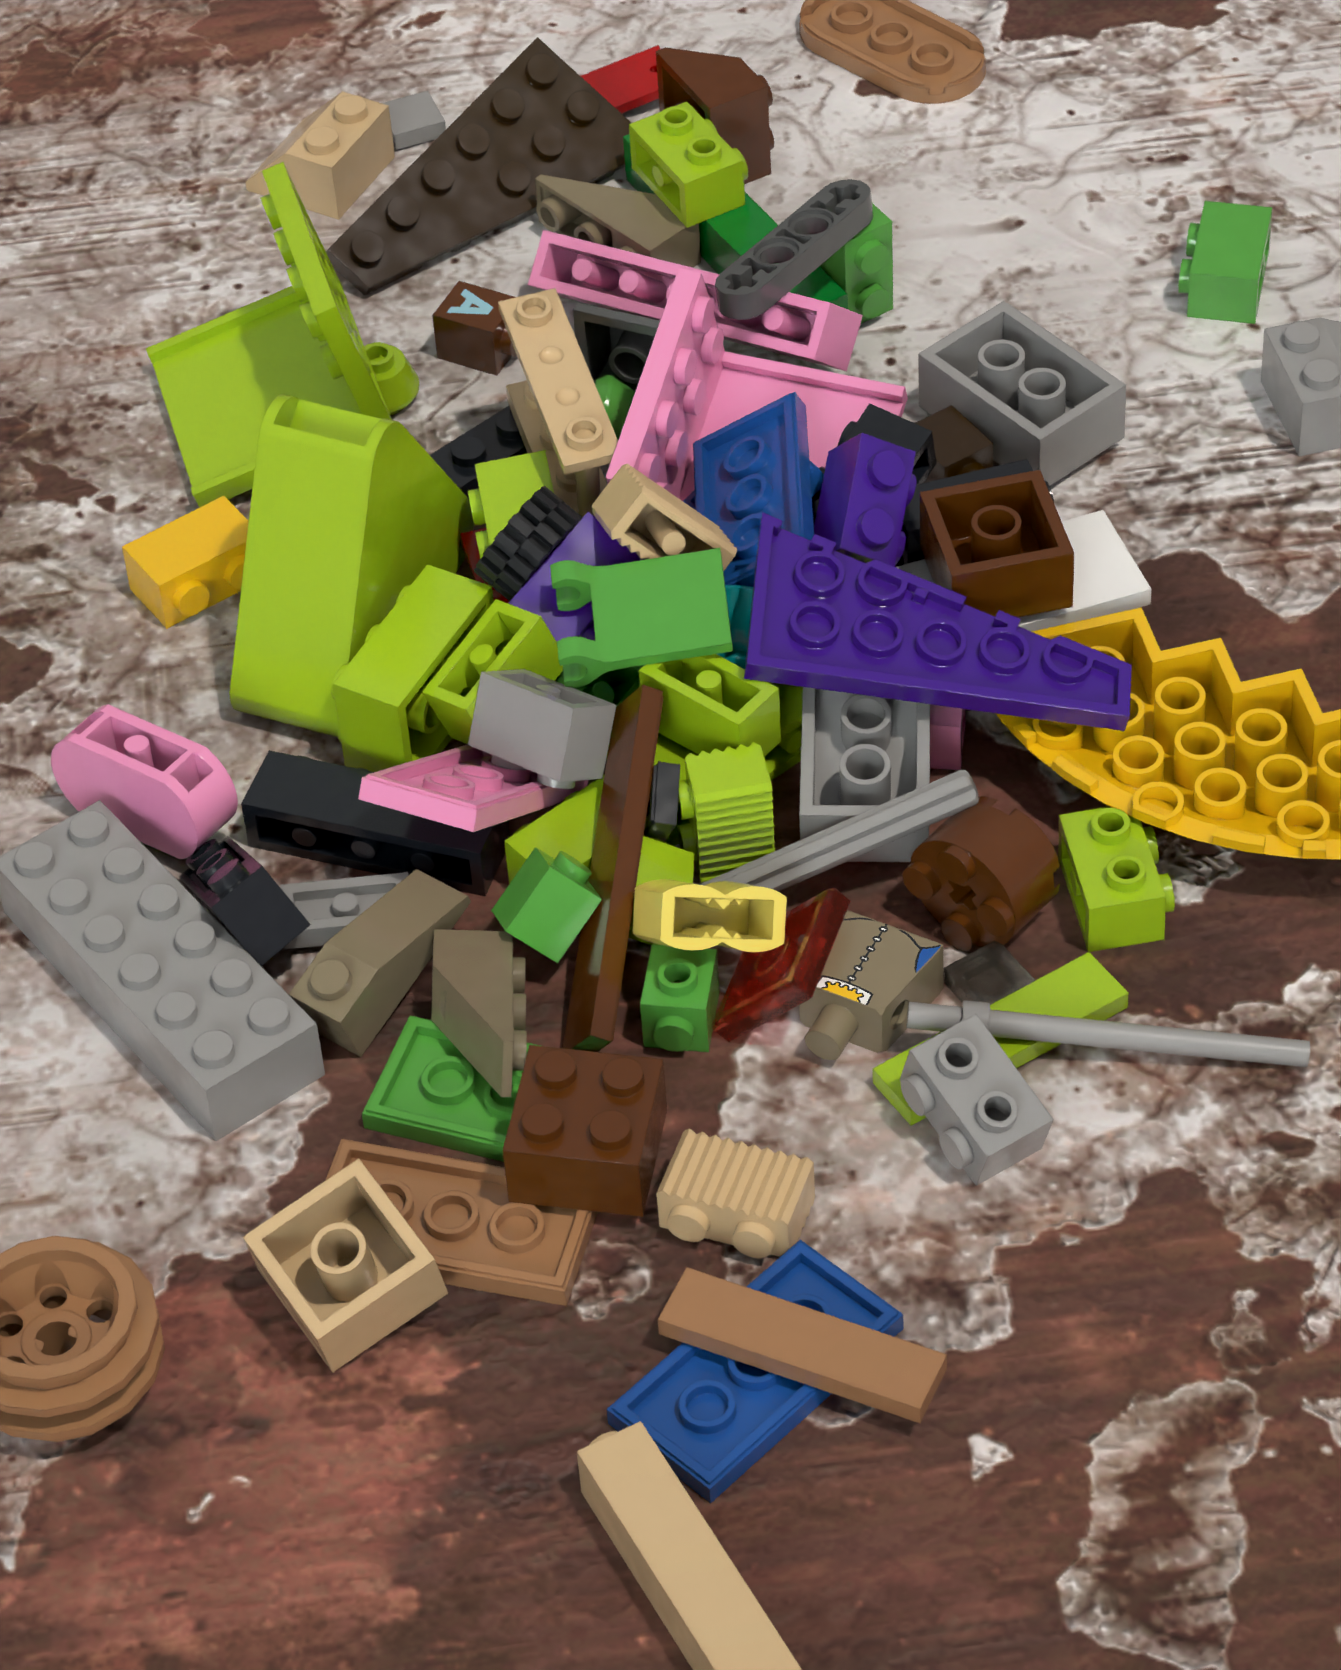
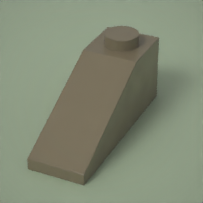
M416 869L330 938L288 995L317 1023L319 1035L362 1057L432 958L434 929L451 930L471 903L468 895Z

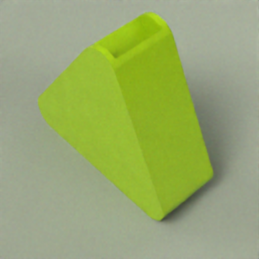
M280 394L274 398L267 408L258 435L229 692L230 702L234 710L338 737L339 724L336 704L331 694L332 682L338 669L344 664H349L364 645L370 629L383 621L395 606L401 590L406 585H411L427 564L456 574L463 563L466 555L461 543L460 534L473 531L474 528L469 498L400 422L313 403L285 394Z

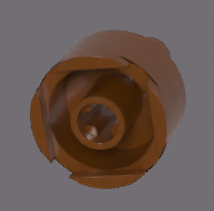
M980 796L979 802L976 805L950 816L914 850L910 865L903 871L902 875L907 889L914 896L921 899L927 910L941 924L944 938L950 945L962 951H968L974 945L983 948L1003 946L1057 895L1060 883L1054 885L1053 873L1060 867L1058 856L1040 827L1026 814L1016 808L1008 815L999 809L991 807L998 800L987 796Z

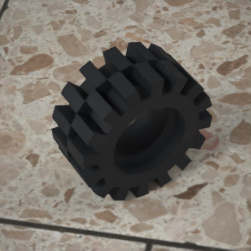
M542 486L540 490L538 489L532 495L530 500H527L521 506L519 512L511 517L506 527L494 538L495 541L485 550L484 556L476 564L474 572L508 601H511L583 517L546 486Z

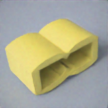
M670 879L652 880L635 887L632 934L647 942L682 950H703L718 945L746 952L768 951L784 944L787 897L770 888L731 881L698 885Z

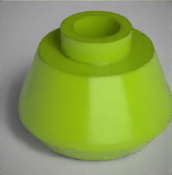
M381 342L365 345L389 413L394 415L405 409L417 396L420 386L418 375L398 348Z

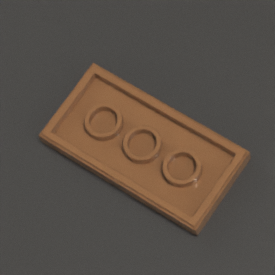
M341 1139L326 1180L359 1158L433 1256L444 1284L567 1306L598 1212L509 1202L505 1167Z

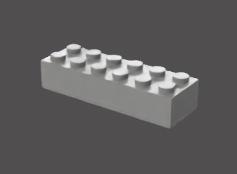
M100 800L0 856V898L4 913L215 1141L325 1075L317 1023Z

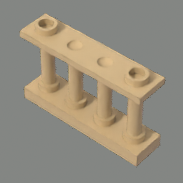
M556 288L499 301V312L526 377V381L506 385L507 402L527 453L545 450L554 494L582 517L587 512L593 515L592 504L607 486L600 466L611 463L618 439Z

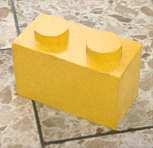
M222 496L122 546L130 590L166 629L240 592L249 521L225 496Z

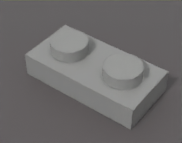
M408 872L281 884L280 888L311 924L287 944L284 949L323 946L330 938L408 876Z

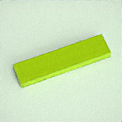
M1088 952L991 1004L990 1010L1104 1021L1128 1008L1129 993ZM994 1037L1016 1068L1062 1044ZM921 1043L872 1068L873 1084L911 1126L927 1117L925 1115H917L909 1107L901 1090L900 1077L909 1050Z

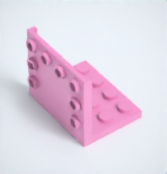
M679 268L605 478L608 484L620 467L627 463L683 501L695 490L693 443L793 392H796L806 405L809 460L818 468L821 466L826 467L828 451L838 446L840 436L845 427L851 421L857 422L869 403L902 417L908 399L905 386L726 352L723 346V329L718 328L714 316L715 302L708 295L702 272Z

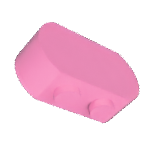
M109 704L95 710L57 743L51 753V767L54 777L63 794L78 811L100 800L140 842L178 859L191 856L222 828L237 811L238 799L233 781L222 763L207 747Z

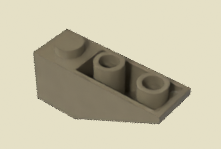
M539 175L535 178L537 215L539 222L549 231L692 268L701 263L699 223L686 228L656 194L547 175Z
M434 929L431 1020L501 1097H511L512 1072L523 1071L526 1061L525 957H513V936L506 931Z

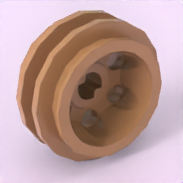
M50 1236L21 1242L0 1254V1430L12 1437L61 1442L93 1435L129 1413L155 1383L165 1351L153 1286L135 1262L100 1242L62 1236ZM91 1315H94L106 1321L97 1323L92 1322L89 1318Z

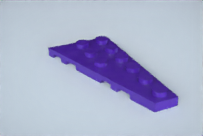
M762 512L744 679L1125 731L1130 716L1131 664L1061 635L1051 640L1019 627L1020 618L998 610L996 616L965 605L966 596L877 559L864 563L835 551L836 542L814 534L812 540L803 538L782 529V520Z

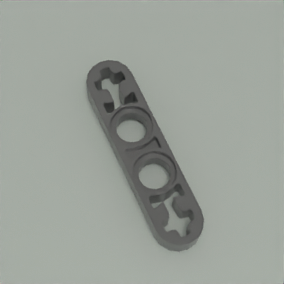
M852 179L830 183L720 273L716 278L715 288L718 308L721 314L736 320L750 319L763 314L864 229L873 219L871 189L862 181Z

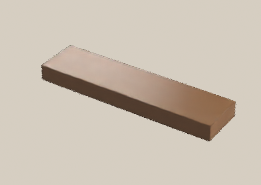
M686 1267L658 1318L660 1335L917 1423H921L947 1370V1354L688 1267Z

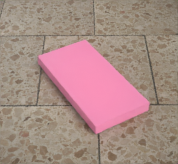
M464 745L367 774V776L361 779L358 799L475 832L561 803L571 793L580 791L588 786L589 780L576 781L575 787L572 789L549 787L537 781L538 773L528 769L512 770L499 767L491 762V754L469 745Z

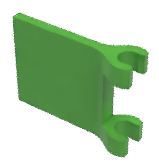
M720 548L608 566H591L571 560L559 561L550 565L552 587L556 589L558 610H576L592 600L595 641L577 636L566 637L557 641L558 659L560 666L563 665L565 687L585 686L599 676L616 669L733 651Z

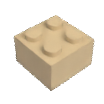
M359 1158L243 1236L259 1272L332 1373L448 1294L435 1259Z

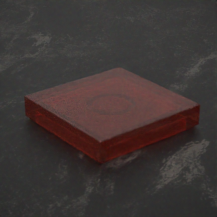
M835 887L827 889L786 912L784 944L763 952L743 951L713 1021L712 1029L725 1040L731 1042L811 999L851 901Z

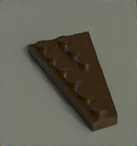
M537 37L327 249L326 253L333 267L365 296L420 269L423 264L447 252H456L468 246L476 238L491 231L495 233L536 213L535 178L539 175L588 183H598L613 176L615 171L625 167L623 136L629 134V124L631 122Z

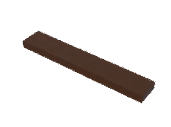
M641 685L620 703L615 710L590 867L592 875L588 880L600 895L602 901L581 929L563 1044L564 1049L598 1052L614 1039L664 696H662L663 691L646 685Z

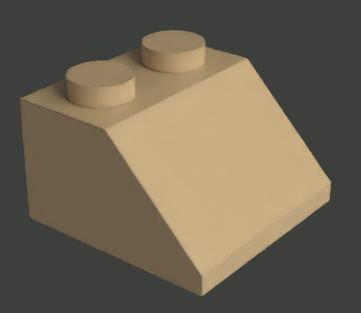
M342 91L295 127L246 180V190L263 196L270 194L262 171L284 162L305 209L339 220L395 158L389 105Z

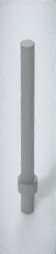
M963 1000L962 1007L909 1002L906 1028L943 1032L968 1017L977 1014L993 1037L1308 1067L1310 1058V1041L990 1010V1003Z

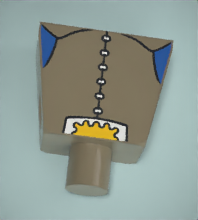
M830 904L798 984L800 1021L810 1028L805 1035L807 1047L815 1055L826 1060L838 1059L848 1043L876 1053L887 1051L907 1029L909 1002L931 1004L944 988L943 944Z

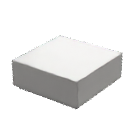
M429 91L382 103L389 105L393 144L396 150L436 140L446 130L445 120Z

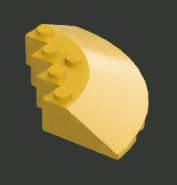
M1142 607L1031 631L1050 640L1061 635L1132 665L1130 716L1125 731L995 713L1000 721L1033 755L1063 779L1112 808L1120 809L1127 815L1146 824L1196 841L1258 854L1302 859L1341 860V709L1322 713L1302 668L1241 682L1221 638L1161 651Z

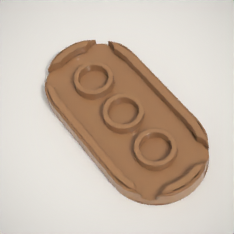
M805 0L802 4L799 33L802 42L809 50L900 98L925 104L951 102L975 91L985 78L986 58L980 39L970 31L908 0Z

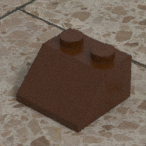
M666 47L657 50L656 63L660 112L668 107L687 101L703 119L708 118L712 121L718 134L731 148H737L742 153L748 168V178L744 180V184L770 175V150L774 148V137L769 126V106L772 105L773 97L767 80L762 75H756L740 57Z

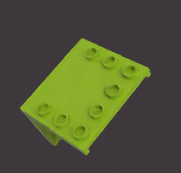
M284 162L262 171L270 194L260 197L273 229L283 228L274 232L273 235L286 265L291 264L292 266L286 269L292 286L146 348L153 364L192 486L191 491L199 508L222 496L229 500L252 489L260 426L270 403L280 394L376 418L392 420L342 284Z

